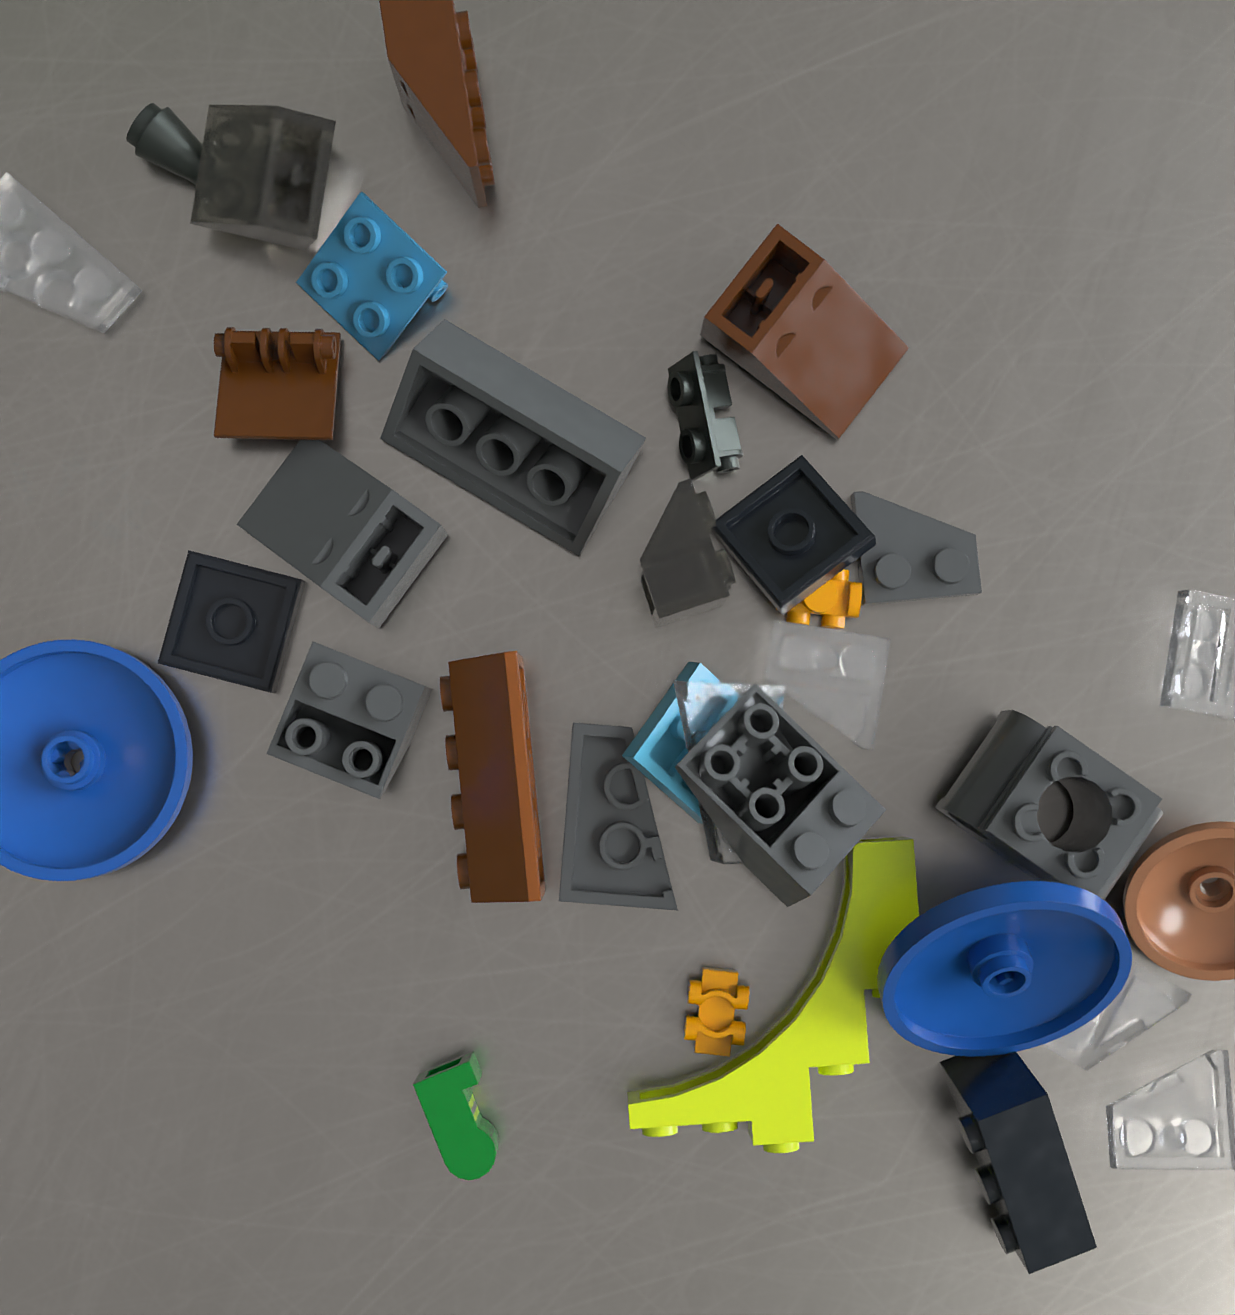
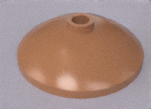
M1235 822L1201 823L1182 828L1167 835L1152 845L1139 858L1126 881L1123 894V909L1132 939L1151 961L1177 975L1207 981L1235 979ZM1208 878H1218L1216 881L1212 883L1202 882Z

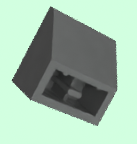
M312 642L267 754L381 799L411 744L432 689L319 643Z

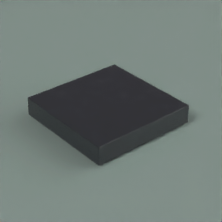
M803 455L799 456L710 524L712 533L782 615L876 545L875 535Z
M188 550L158 664L275 693L306 581Z

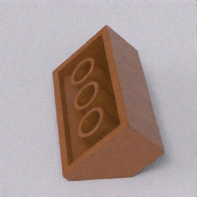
M509 651L448 662L450 676H440V695L443 711H453L455 727L454 735H446L445 746L449 771L459 770L461 793L451 795L454 829H464L467 852L457 854L460 889H470L471 903L541 901L546 892L523 657L517 651Z

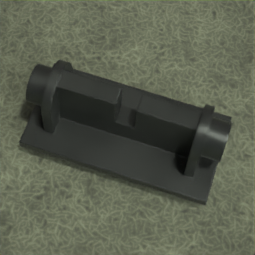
M692 351L668 368L667 391L670 402L676 407L681 432L679 436L680 455L683 461L687 463L690 480H696L715 469L717 473H728L740 469L738 459L743 457V451L740 445L735 417L716 419L714 410L727 409L732 406L725 365L718 363L716 354L699 357L698 351Z

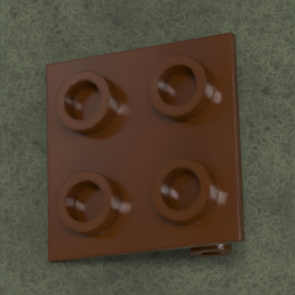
M227 327L224 333H215V356L222 357L214 437L333 440L341 343L340 332H324L323 329H315V332H289L288 328H280L279 331H271L270 328H262L261 331H236L234 327Z

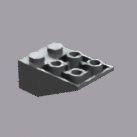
M299 440L237 523L240 528L377 628H380L448 536L441 524L321 440Z
M756 683L675 766L678 773L742 863L787 907L811 896L886 811L874 797Z

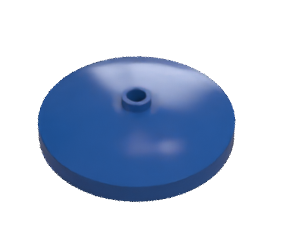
M75 639L47 641L25 647L1 659L0 865L16 873L40 880L76 881L112 873L142 857L163 838L181 811L191 781L193 766L191 734L187 719L174 693L160 676L140 660L113 647L92 641ZM82 751L84 759L79 763L81 770L77 773L71 766V759L76 752Z
M1009 882L979 888L958 895L929 909L908 924L894 938L881 959L877 975L878 990L885 1016L891 1027L905 1040L916 1046L954 1056L972 1057L1008 1054L1037 1047L1061 1038L1099 1015L1110 1005L1124 987L1132 966V950L1119 916L1099 896L1087 890L1057 882Z

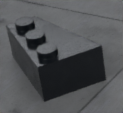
M1018 1053L972 1057L954 1056L941 1061L940 1065L960 1114V1117L957 1118L960 1131L972 1154L975 1153L980 1166L974 1169L977 1181L989 1205L994 1203L999 1215L991 1218V1222L1005 1254L1015 1251L1027 1272L1031 1274L1097 1248L1048 1093Z

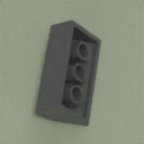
M444 319L413 348L380 439L580 556L626 480L646 437Z

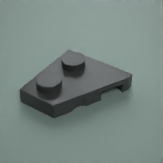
M863 491L852 493V511L876 538V545L857 559L859 582L862 583V606L970 596L982 593L975 534Z

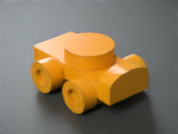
M843 569L789 610L786 623L809 626L810 614L822 615L821 627L844 629L845 617L859 618L862 583L850 582L849 570Z
M702 967L701 981H689L687 1004L698 1005L697 1017L686 1016L684 1040L695 1041L694 1053L730 1057L731 1045L744 1046L746 1022L734 1021L735 1009H748L749 986L737 985L738 971Z

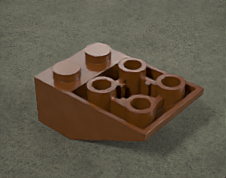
M379 0L387 57L403 107L478 208L487 207L484 186L495 185L486 135L485 114L477 76L478 68L468 11L456 12L454 0Z
M776 224L704 316L700 333L708 342L837 440L909 349L824 258L779 224Z

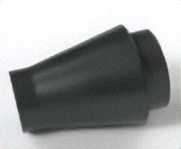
M150 103L138 114L127 133L126 140L136 148V156L189 180L199 188L209 180L218 165L219 159L200 143L169 107L161 109L156 104Z

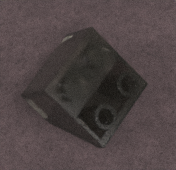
M209 105L190 224L307 250L318 238L336 121L280 106Z
M691 478L678 483L639 560L638 576L655 628L722 607L730 596L728 590L731 589V584L736 583L726 550L715 551L710 534H713L712 527L716 526V519L710 499L706 491L696 494Z

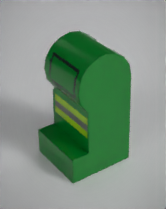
M474 1051L420 1073L413 1083L446 1167L450 1173L465 1180L479 1179L487 1174L494 1165L499 1146L498 1132L492 1123L482 1118L471 1090L472 1086L479 1083L482 1076V1071Z

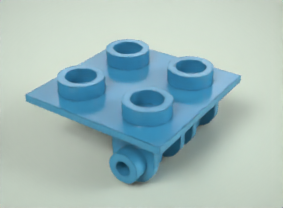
M363 192L359 193L296 281L306 293L378 361L384 357L425 301L429 298L432 302H435L444 294L448 287V284L442 280L447 271Z

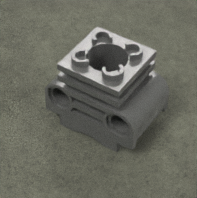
M1001 711L989 734L945 798H941L935 808L955 821L958 827L997 852L1034 880L1072 885L1087 890L1105 900L1163 815L1162 810L1158 807L1162 798L1059 726H1047L1046 728L1018 711ZM1058 780L1070 793L1074 803V818L1068 831L1059 840L1050 843L1041 832L1037 822L1038 803L1042 793L1053 782Z

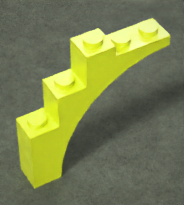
M903 836L860 839L844 858V886L833 934L814 976L790 1010L755 1044L717 1068L673 1085L627 1092L630 1129L642 1128V1135L663 1137L678 1133V1126L702 1124V1130L705 1132L722 1133L734 1131L738 1128V1122L747 1121L748 1133L753 1146L763 1145V1150L769 1153L793 1152L800 1148L799 1142H814L809 1067H818V1073L821 1075H845L854 1072V1064L870 1063L864 990L872 989V997L880 998L877 975L881 959L894 938L908 924L919 917L913 839Z

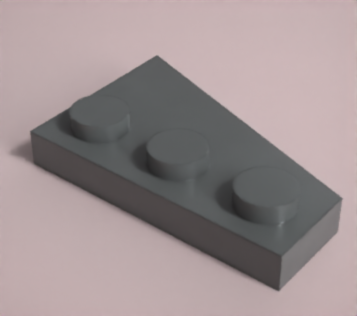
M573 723L559 901L678 911L645 777L622 756L635 738L632 727Z

